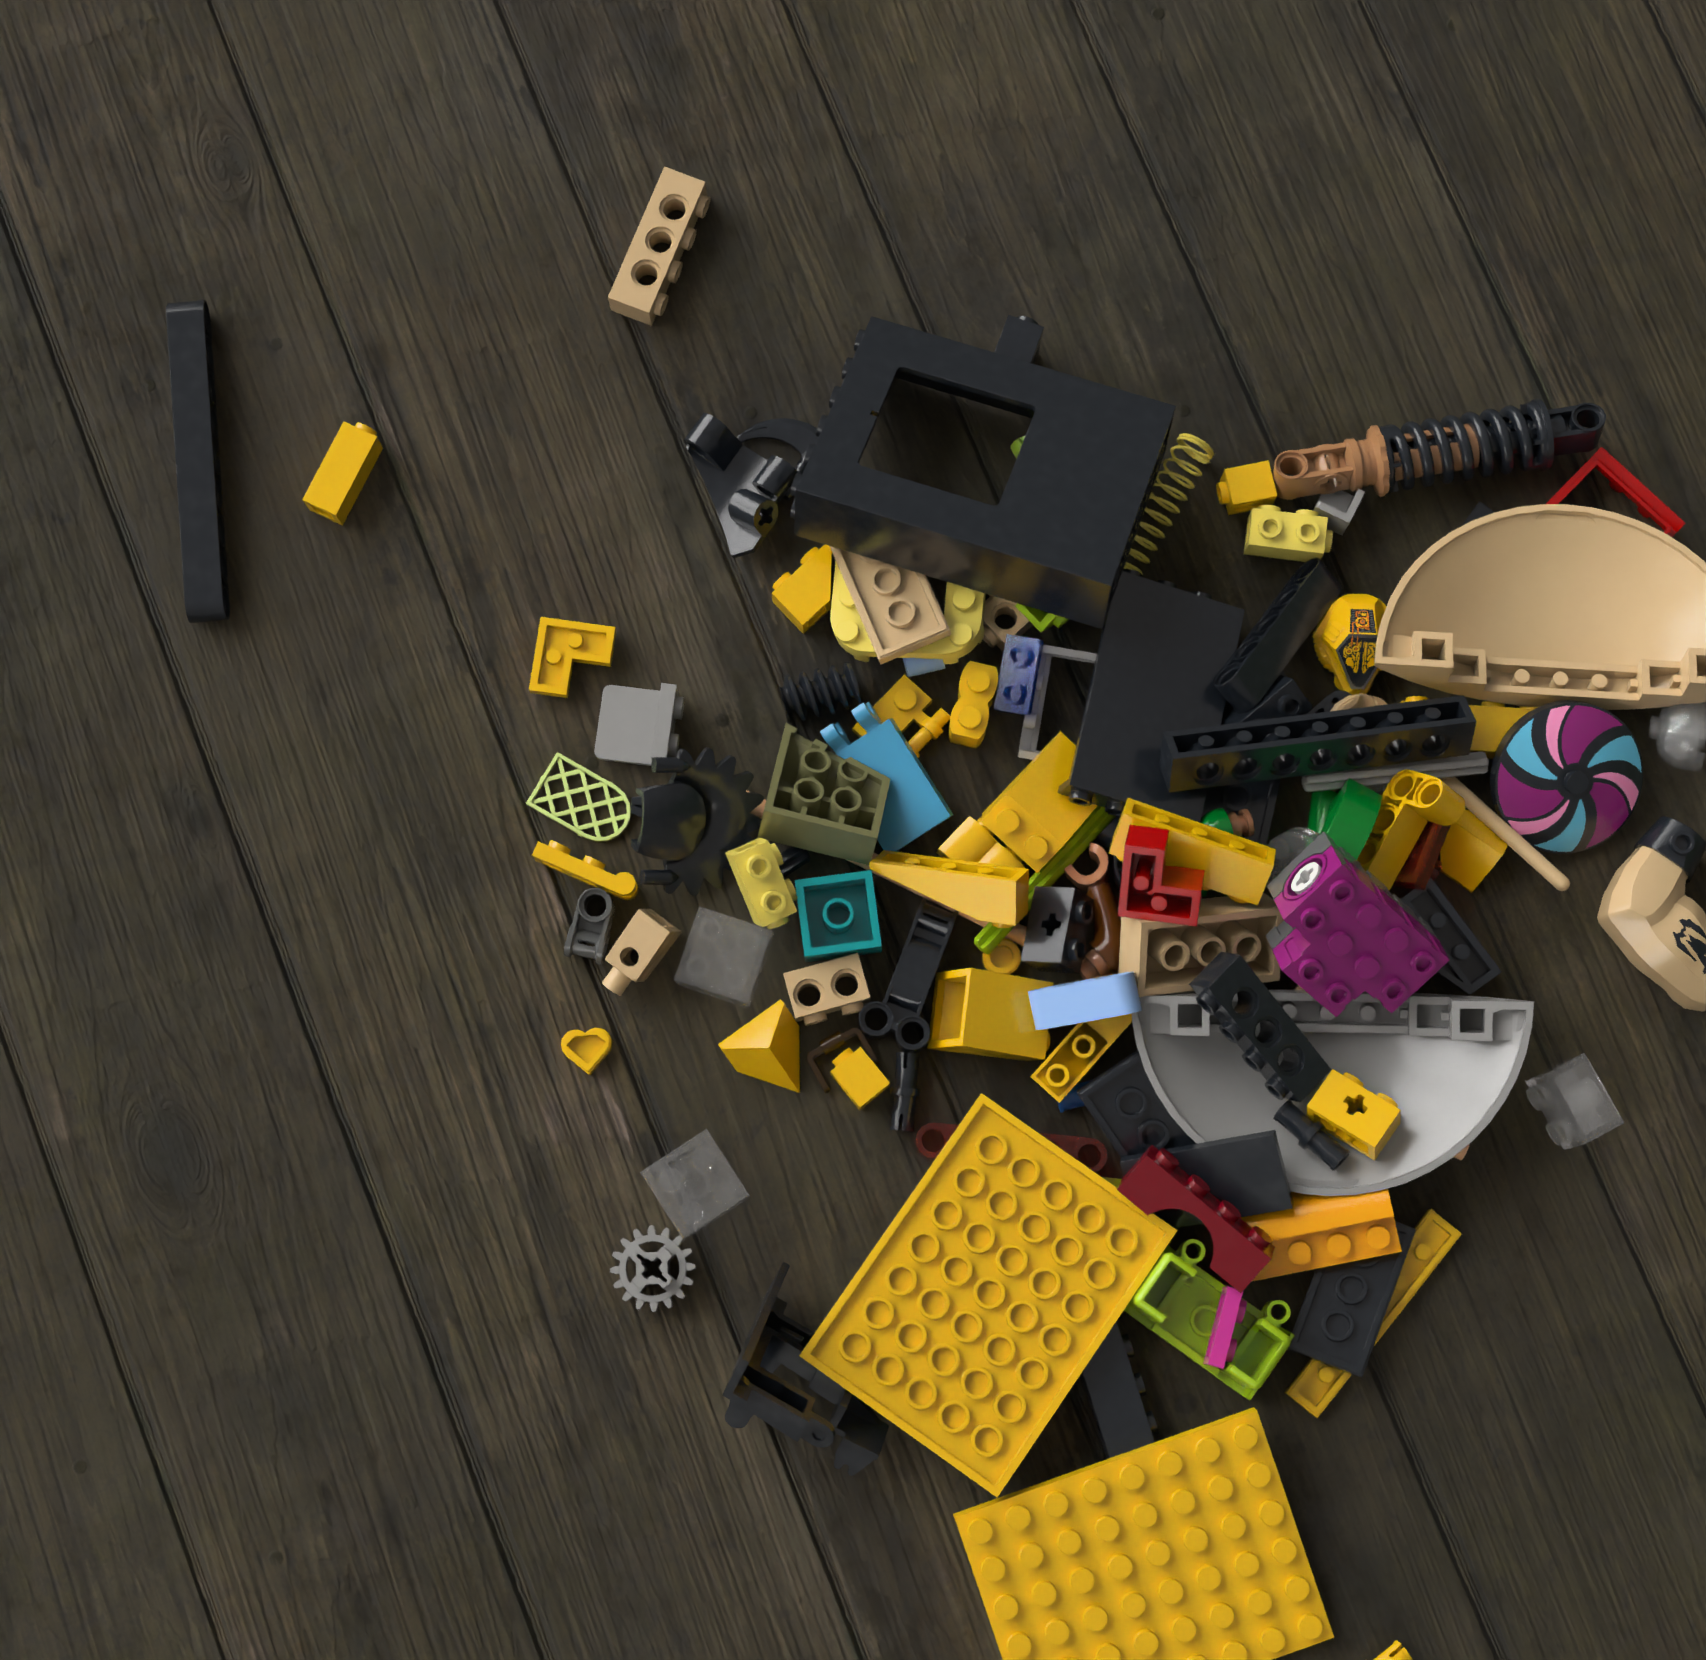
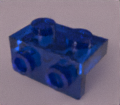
M1006 634L993 710L1020 715H1030L1032 713L1044 644L1043 640Z

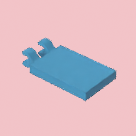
M864 702L851 710V712L867 734L851 743L838 722L830 724L821 730L820 733L826 743L835 751L836 755L843 759L851 757L891 779L877 840L883 850L897 852L953 816V813L893 718L882 723L871 703L867 702L865 704Z

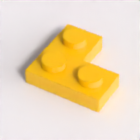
M541 617L529 685L530 693L568 698L573 662L611 667L616 627Z

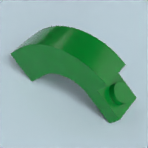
M1348 778L1329 805L1327 817L1320 834L1323 831L1327 833L1339 848H1344L1357 860L1373 829L1383 796Z

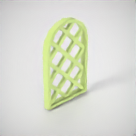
M558 752L545 773L540 777V781L526 802V805L577 833L578 836L594 842H608L619 837L627 828L631 818L630 803L620 788L614 785L613 782L607 781ZM562 760L577 769L565 772ZM558 762L560 774L549 776ZM580 774L583 787L569 790L566 777ZM585 774L598 780L599 783L587 785ZM562 778L565 791L551 795L548 782ZM544 784L547 796L535 799ZM603 787L606 800L592 803L589 790ZM608 787L615 790L621 796L610 798ZM585 792L588 804L574 808L571 795ZM566 796L569 809L556 813L553 800ZM624 800L627 813L615 816L612 803ZM548 801L551 813L536 804ZM608 805L611 818L597 821L594 808ZM590 810L592 823L579 826L575 813ZM571 814L574 826L558 817ZM625 819L624 824L618 829L617 821ZM612 823L615 833L607 837H601L598 826ZM594 827L596 837L586 834L581 830Z

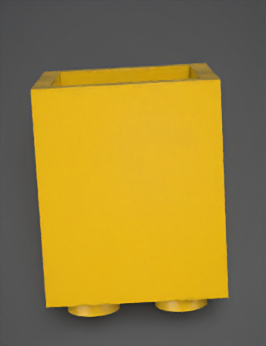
M976 968L937 972L927 1049L1023 1061L1045 1060L1046 1052L1050 1046V1034L1048 1029L1035 1030L1028 991L1053 986V982Z

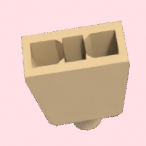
M638 909L605 958L613 968L602 981V984L613 993L621 996L632 980L634 982L645 981L682 931L652 909ZM633 949L637 951L639 956L636 964L631 961L630 957Z

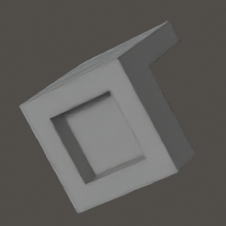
M1358 488L1354 496L1342 490L1332 494H1321L1313 511L1318 512V516L1328 517L1327 529L1343 535L1365 491Z

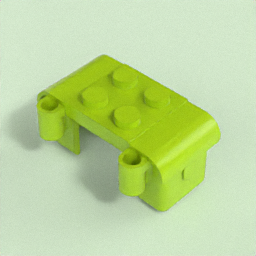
M1197 1239L1186 1240L1180 1244L1176 1251L1167 1245L1124 1311L1238 1394L1251 1400L1269 1377L1295 1336L1281 1327V1324L1285 1323L1290 1317L1291 1310L1289 1305L1282 1300H1271L1261 1310H1258L1247 1302L1242 1323H1235L1232 1338L1237 1339V1346L1232 1362L1225 1361L1224 1369L1203 1364L1220 1295L1225 1285L1196 1265L1205 1256V1247L1201 1241ZM1189 1244H1193L1197 1248L1198 1253L1194 1259L1189 1258L1186 1254V1247ZM1274 1305H1278L1282 1310L1281 1317L1277 1320L1271 1315V1308Z

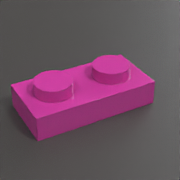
M1229 1286L1222 1288L1203 1364L1224 1369L1225 1361L1232 1362L1237 1346V1339L1232 1338L1235 1323H1242L1247 1306V1301L1242 1300L1243 1291L1240 1293L1235 1288Z

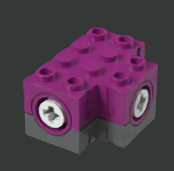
M1324 831L1267 885L1284 920L1265 935L1281 970L1335 1017L1346 1009L1345 1006L1353 999L1358 998L1364 991L1374 999L1377 998L1382 1006L1392 1014L1450 960L1430 925L1421 917L1418 918L1414 911L1397 895H1392L1380 880L1368 870L1365 871L1353 856L1344 848H1339L1334 840Z

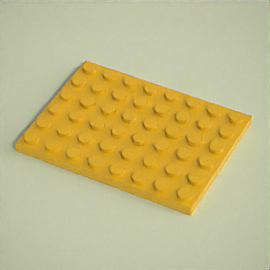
M981 1093L799 1356L998 1498L1178 1230L1153 1213L1146 1215L1122 1195L1114 1185Z
M1254 1407L953 1514L1002 1660H1273L1334 1638L1258 1411Z

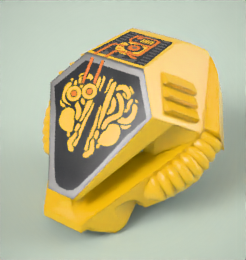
M1349 593L1337 598L1321 618L1313 632V643H1315L1314 648L1318 660L1324 668L1334 673L1335 686L1339 690L1349 692L1352 695L1367 694L1379 671H1382L1374 666L1378 631L1387 606L1379 598L1369 594Z

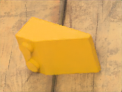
M1062 731L1043 748L981 816V822L1036 873L1066 844L1098 806L1095 804L1090 806L1077 805L1069 801V796L1058 793L1059 786L1069 779L1076 744Z

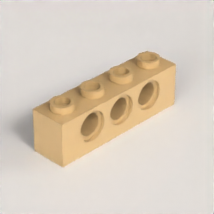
M664 166L609 293L608 300L611 311L651 326L656 315H663L669 298L666 295L670 282H677L682 270L683 263L680 262L684 250L689 251L695 241L697 230L694 229L697 219L698 217L704 218L709 208L710 197L707 196L705 181ZM674 210L684 213L683 217L677 220H671L666 216ZM658 243L670 245V248L662 253L652 250ZM645 275H652L657 278L651 285L638 283L640 278Z

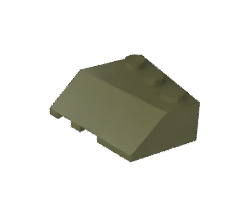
M786 723L758 838L870 865L879 835L891 779L851 757L847 759L841 758L828 751L827 744L818 739L812 742L797 734V728Z

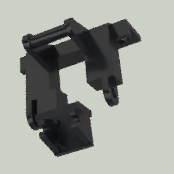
M783 1262L762 1301L723 1392V1396L730 1399L729 1407L725 1413V1421L731 1427L743 1428L747 1425L750 1418L756 1415L798 1442L801 1437L816 1447L830 1446L835 1434L843 1438L835 1453L834 1467L841 1469L843 1464L849 1465L848 1474L853 1476L873 1460H877L889 1424L882 1422L867 1404L799 1356L814 1335V1332L783 1315L788 1303L778 1298L777 1295L790 1267L789 1264ZM780 1364L810 1381L808 1388L835 1404L829 1421L811 1411L816 1398L773 1374Z

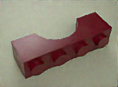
M1151 1145L1122 1178L1117 1190L1146 1215L1163 1209H1180L1199 1218L1209 1230L1213 1241V1257L1210 1268L1238 1292L1242 1293L1272 1259L1275 1246L1271 1244L1272 1239L1261 1228L1257 1226L1252 1228L1240 1218L1239 1210L1226 1200L1221 1202L1209 1192V1186L1203 1179L1195 1174L1190 1176L1178 1166L1179 1162L1173 1154L1163 1148L1158 1150L1154 1145Z

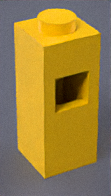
M343 421L302 499L310 511L343 526L383 449L375 430L359 422L353 426Z

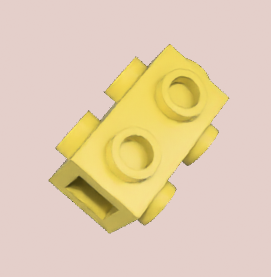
M1260 505L1258 508H1252L1247 518L1244 554L1307 562L1313 558L1321 560L1324 552H1330L1333 531L1327 530L1328 517L1318 516L1316 511L1303 509L1297 510L1296 513L1282 512L1280 507L1274 505Z
M759 837L726 852V857L753 922L760 927L767 926L768 929H774L786 924L789 921L788 916L797 912L793 902L797 900V895L790 879L784 880L779 868L783 864V859L776 844H770L768 840Z

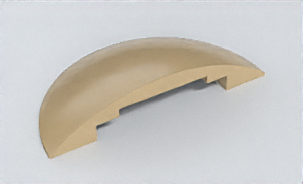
M1540 504L1495 512L1470 521L1448 533L1429 547L1404 574L1392 593L1381 619L1375 646L1374 666L1413 683L1443 692L1518 706L1540 707L1556 701L1573 700L1587 702L1605 710H1627L1706 702V562L1666 533L1641 521L1615 512L1568 504Z

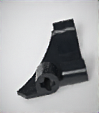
M703 413L684 439L687 451L691 455L715 506L731 556L737 558L754 553L774 526L778 517L777 505L792 486L798 471L778 456L771 455L766 460L745 447L720 420L708 413Z

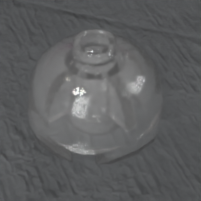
M1706 702L1662 707L1659 717L1651 716L1648 739H1656L1657 753L1670 766L1688 771H1701L1705 756L1701 749H1704L1706 741Z

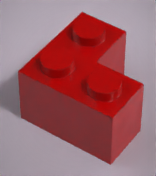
M1129 825L1124 847L1118 916L1197 927L1205 870L1165 865L1169 836L1168 829Z

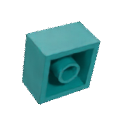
M872 870L795 880L805 962L841 958L856 953L858 955L882 952Z

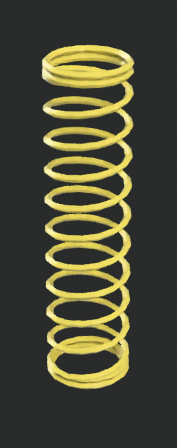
M1182 433L1177 437L1178 445L1170 449L1172 458L1163 461L1165 470L1158 472L1156 478L1158 483H1154V486L1162 487L1168 494L1180 501H1187L1188 499L1184 493L1174 487L1163 484L1159 479V475L1162 473L1168 474L1182 486L1194 489L1195 485L1192 481L1178 473L1169 471L1166 463L1168 461H1175L1190 474L1202 476L1200 469L1189 462L1177 459L1173 452L1175 449H1183L1196 461L1209 464V460L1214 456V451L1202 439L1192 434ZM1184 440L1190 441L1198 445L1203 450H1205L1207 454L1199 452L1194 448L1190 447ZM1185 465H1187V466H1189L1190 468L1194 469L1196 472H1194V471H1192L1191 469L1187 468ZM1151 492L1149 499H1154L1160 506L1172 513H1180L1179 508L1173 503L1157 497ZM1147 507L1145 508V512L1158 522L1166 526L1173 525L1172 521L1166 516ZM1140 522V526L1153 536L1161 539L1165 538V534L1158 528L1148 523ZM1139 535L1135 536L1134 540L1151 551L1158 550L1157 546L1151 541ZM1131 548L1129 553L1131 556L1143 563H1150V559L1147 556ZM1126 562L1124 569H1132L1143 575L1140 569Z

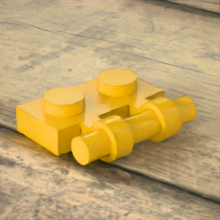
M905 674L873 706L882 723L893 718L902 733L913 722L920 727L919 731L908 741L917 758L920 757L918 752L931 739L936 740L944 732L942 727L950 720V715L942 708L932 717L927 716L923 712L932 703V699ZM858 722L852 728V731L860 738L867 734Z

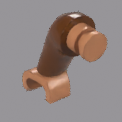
M1092 842L1089 844V856L1099 865L1093 874L1081 875L1071 864L1064 869L1068 880L1079 890L1087 891L1086 895L1094 899L1092 919L1094 936L1093 940L1088 943L1091 950L1086 954L1085 961L1082 963L1080 975L1084 980L1095 978L1097 975L1102 977L1108 972L1111 974L1119 973L1121 917L1118 916V902L1111 884L1108 883L1110 878L1109 856L1103 847Z

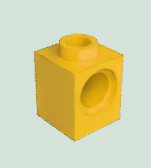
M1269 460L1224 469L1220 482L1216 484L1219 503L1221 505L1226 504L1228 515L1251 511L1252 508H1258L1260 505H1273L1277 497Z
M849 1047L832 1061L835 1068L830 1071L831 1076L859 1110L890 1086V1082L861 1047L855 1052Z

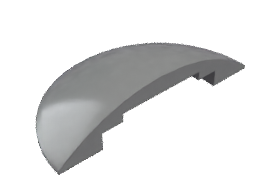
M1269 990L1331 1069L1342 1075L1345 1072L1354 1075L1364 1084L1365 1089L1375 1095L1383 1093L1397 1103V1108L1401 1110L1400 1125L1375 1161L1325 1131L1342 1147L1350 1151L1349 1156L1335 1171H1332L1309 1148L1305 1150L1298 1145L1299 1140L1278 1121L1273 1119L1276 1112L1288 1099L1279 1100L1265 1087L1267 1080L1260 1072L1253 1070L1242 1058L1244 1052L1238 1044L1231 1042L1221 1033L1219 1029L1221 1023L1214 1015L1207 1013L1197 1003L1196 997L1198 995L1195 991L1140 997L1142 1011L1132 1013L1136 1045L1145 1072L1170 1116L1194 1142L1198 1144L1275 1130L1292 1192L1321 1196H1345L1381 1191L1407 1183L1427 1174L1452 1159L1483 1131L1506 1101L1518 1078L1527 1053L1532 1030L1534 1001L1414 993L1391 1014L1382 1006L1377 998L1374 999L1364 991L1358 998L1353 999L1345 1006L1346 1009L1335 1017L1305 990ZM1235 994L1232 1000L1233 1009L1237 1005V994ZM1260 1022L1256 1026V1037L1260 1033ZM1283 1052L1280 1053L1278 1058L1279 1065L1283 1060ZM1329 1073L1301 1102L1292 1101L1304 1114L1307 1115L1308 1103ZM1358 1108L1355 1112L1349 1110V1114L1354 1115L1357 1111L1363 1113V1109Z

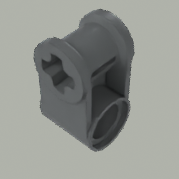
M590 888L580 895L573 922L565 942V957L578 955L594 959L598 965L603 964L608 950L610 930L616 908L614 900L606 891L600 888ZM595 897H602L606 901L605 912L597 917L590 916L587 912L589 901ZM582 941V942L594 944L595 946L592 947V946L580 944L579 942Z

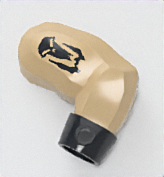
M1663 816L1659 817L1634 845L1635 851L1616 870L1603 894L1597 919L1601 927L1628 960L1640 972L1662 987L1673 1001L1684 1009L1703 1012L1706 1011V914L1693 899L1685 895V884L1691 881L1706 851V841L1687 825L1673 818Z

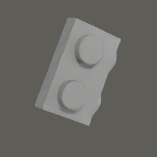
M661 683L660 691L607 685L603 689L594 750L596 757L605 761L651 766L653 757H677L679 734H674L676 719L682 720L684 710V697L679 696L677 685Z

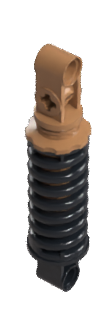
M1534 399L1525 404H1520V409L1508 405L1503 407L1500 412L1491 408L1481 412L1480 416L1474 412H1466L1460 419L1454 415H1447L1440 422L1433 418L1424 420L1421 425L1409 421L1404 423L1401 429L1392 424L1384 426L1372 425L1367 429L1366 439L1356 441L1354 438L1345 439L1343 443L1322 444L1313 448L1288 450L1280 453L1274 462L1273 480L1277 496L1282 499L1292 500L1310 495L1332 494L1348 489L1354 492L1358 488L1362 489V487L1369 485L1373 486L1379 497H1382L1385 494L1398 491L1399 480L1402 488L1406 491L1414 487L1415 478L1417 477L1420 478L1424 487H1431L1434 484L1436 474H1439L1444 484H1450L1454 480L1455 471L1459 472L1460 477L1464 481H1470L1477 467L1482 477L1488 478L1494 473V459L1497 461L1500 472L1507 475L1513 471L1514 456L1517 457L1522 471L1538 469L1544 471L1551 468L1554 456L1589 452L1595 449L1605 425L1606 414L1600 406L1593 403H1582L1575 406L1547 410L1546 405L1541 399Z

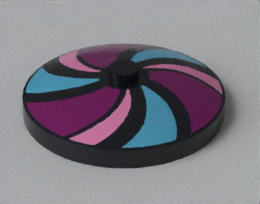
M1573 700L1556 701L1542 705L1528 712L1514 723L1502 738L1495 752L1490 772L1491 797L1498 816L1534 848L1556 854L1585 851L1598 846L1612 837L1631 816L1638 802L1643 783L1642 756L1636 739L1628 727L1618 717L1603 708L1587 702Z

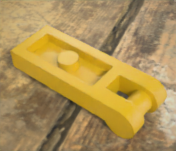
M550 840L548 845L538 841L532 853L535 861L593 887L600 888L620 899L631 900L638 894V884L630 873L620 872L617 875L611 874L604 870L606 864L586 855L583 861L569 855L571 852L570 848L553 840Z

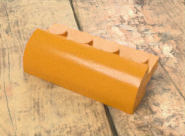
M1388 1189L1345 1196L1310 1195L1291 1191L1294 1202L1293 1209L1240 1217L1252 1228L1257 1226L1264 1230L1272 1239L1271 1244L1275 1246L1272 1259L1252 1281L1402 1252Z

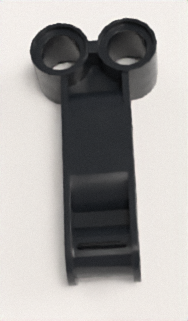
M925 898L921 901L883 1002L875 1001L868 1003L862 1008L859 1015V1028L865 1037L877 1041L884 1039L890 1033L895 1034L896 1045L905 1053H919L925 1049L929 1042L930 1028L927 1022L920 1017L959 913L957 910L951 913L927 904V899ZM871 1012H881L885 1015L887 1024L883 1029L875 1031L868 1028L865 1018ZM910 1025L919 1027L923 1032L922 1041L914 1045L906 1043L901 1035L905 1027Z

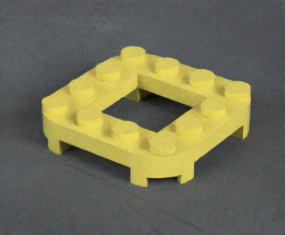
M835 561L830 617L833 632L838 643L845 651L852 654L859 661L869 662V657H877ZM947 582L944 617L951 635L898 658L943 659L944 664L958 663L959 658L967 655L978 643L981 644L983 640L986 593Z

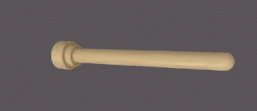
M1456 777L1440 779L1464 798L1465 807L1557 890L1566 891L1569 888L1570 881L1561 871Z

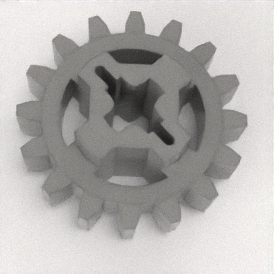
M649 1225L648 1235L643 1236L639 1229L633 1230L635 1238L633 1242L625 1238L620 1240L626 1248L624 1252H613L612 1254L614 1258L620 1260L619 1266L610 1268L611 1273L620 1275V1280L616 1281L613 1286L615 1289L625 1287L627 1291L622 1298L625 1302L633 1297L637 1298L636 1309L641 1310L645 1302H650L652 1312H657L659 1302L661 1301L668 1308H672L673 1301L671 1297L676 1295L684 1299L686 1295L681 1287L683 1284H694V1281L686 1276L687 1271L696 1269L695 1264L686 1262V1258L693 1251L691 1248L681 1250L679 1246L684 1240L681 1235L673 1241L669 1239L671 1233L669 1228L665 1227L661 1235H657L655 1226ZM648 1242L665 1244L658 1252H646L640 1247ZM675 1255L679 1261L677 1280L670 1274V1262ZM640 1256L653 1262L660 1259L662 1263L659 1269L667 1281L665 1282L662 1278L653 1275L647 1278L644 1274L648 1269ZM630 1257L636 1263V1276L631 1282L627 1272ZM659 1284L666 1290L665 1293L654 1296L641 1293L649 1285Z

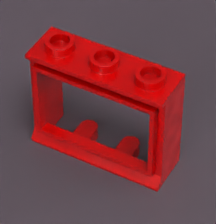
M1603 447L1546 503L1559 504L1596 468L1610 481L1609 485L1614 491L1618 493L1623 492L1638 506L1637 510L1643 517H1650L1670 537H1673L1686 524Z

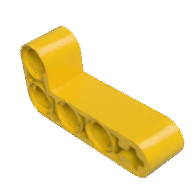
M1409 769L1399 771L1388 783L1382 794L1380 810L1373 829L1357 859L1365 871L1371 872L1388 890L1391 889L1427 822L1449 826L1457 822L1465 810L1464 798L1437 777Z

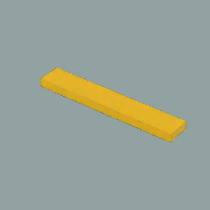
M1428 1209L1414 1227L1416 1232L1375 1345L1462 1235L1461 1232L1432 1209ZM1310 1359L1284 1393L1313 1417L1318 1418L1352 1374Z

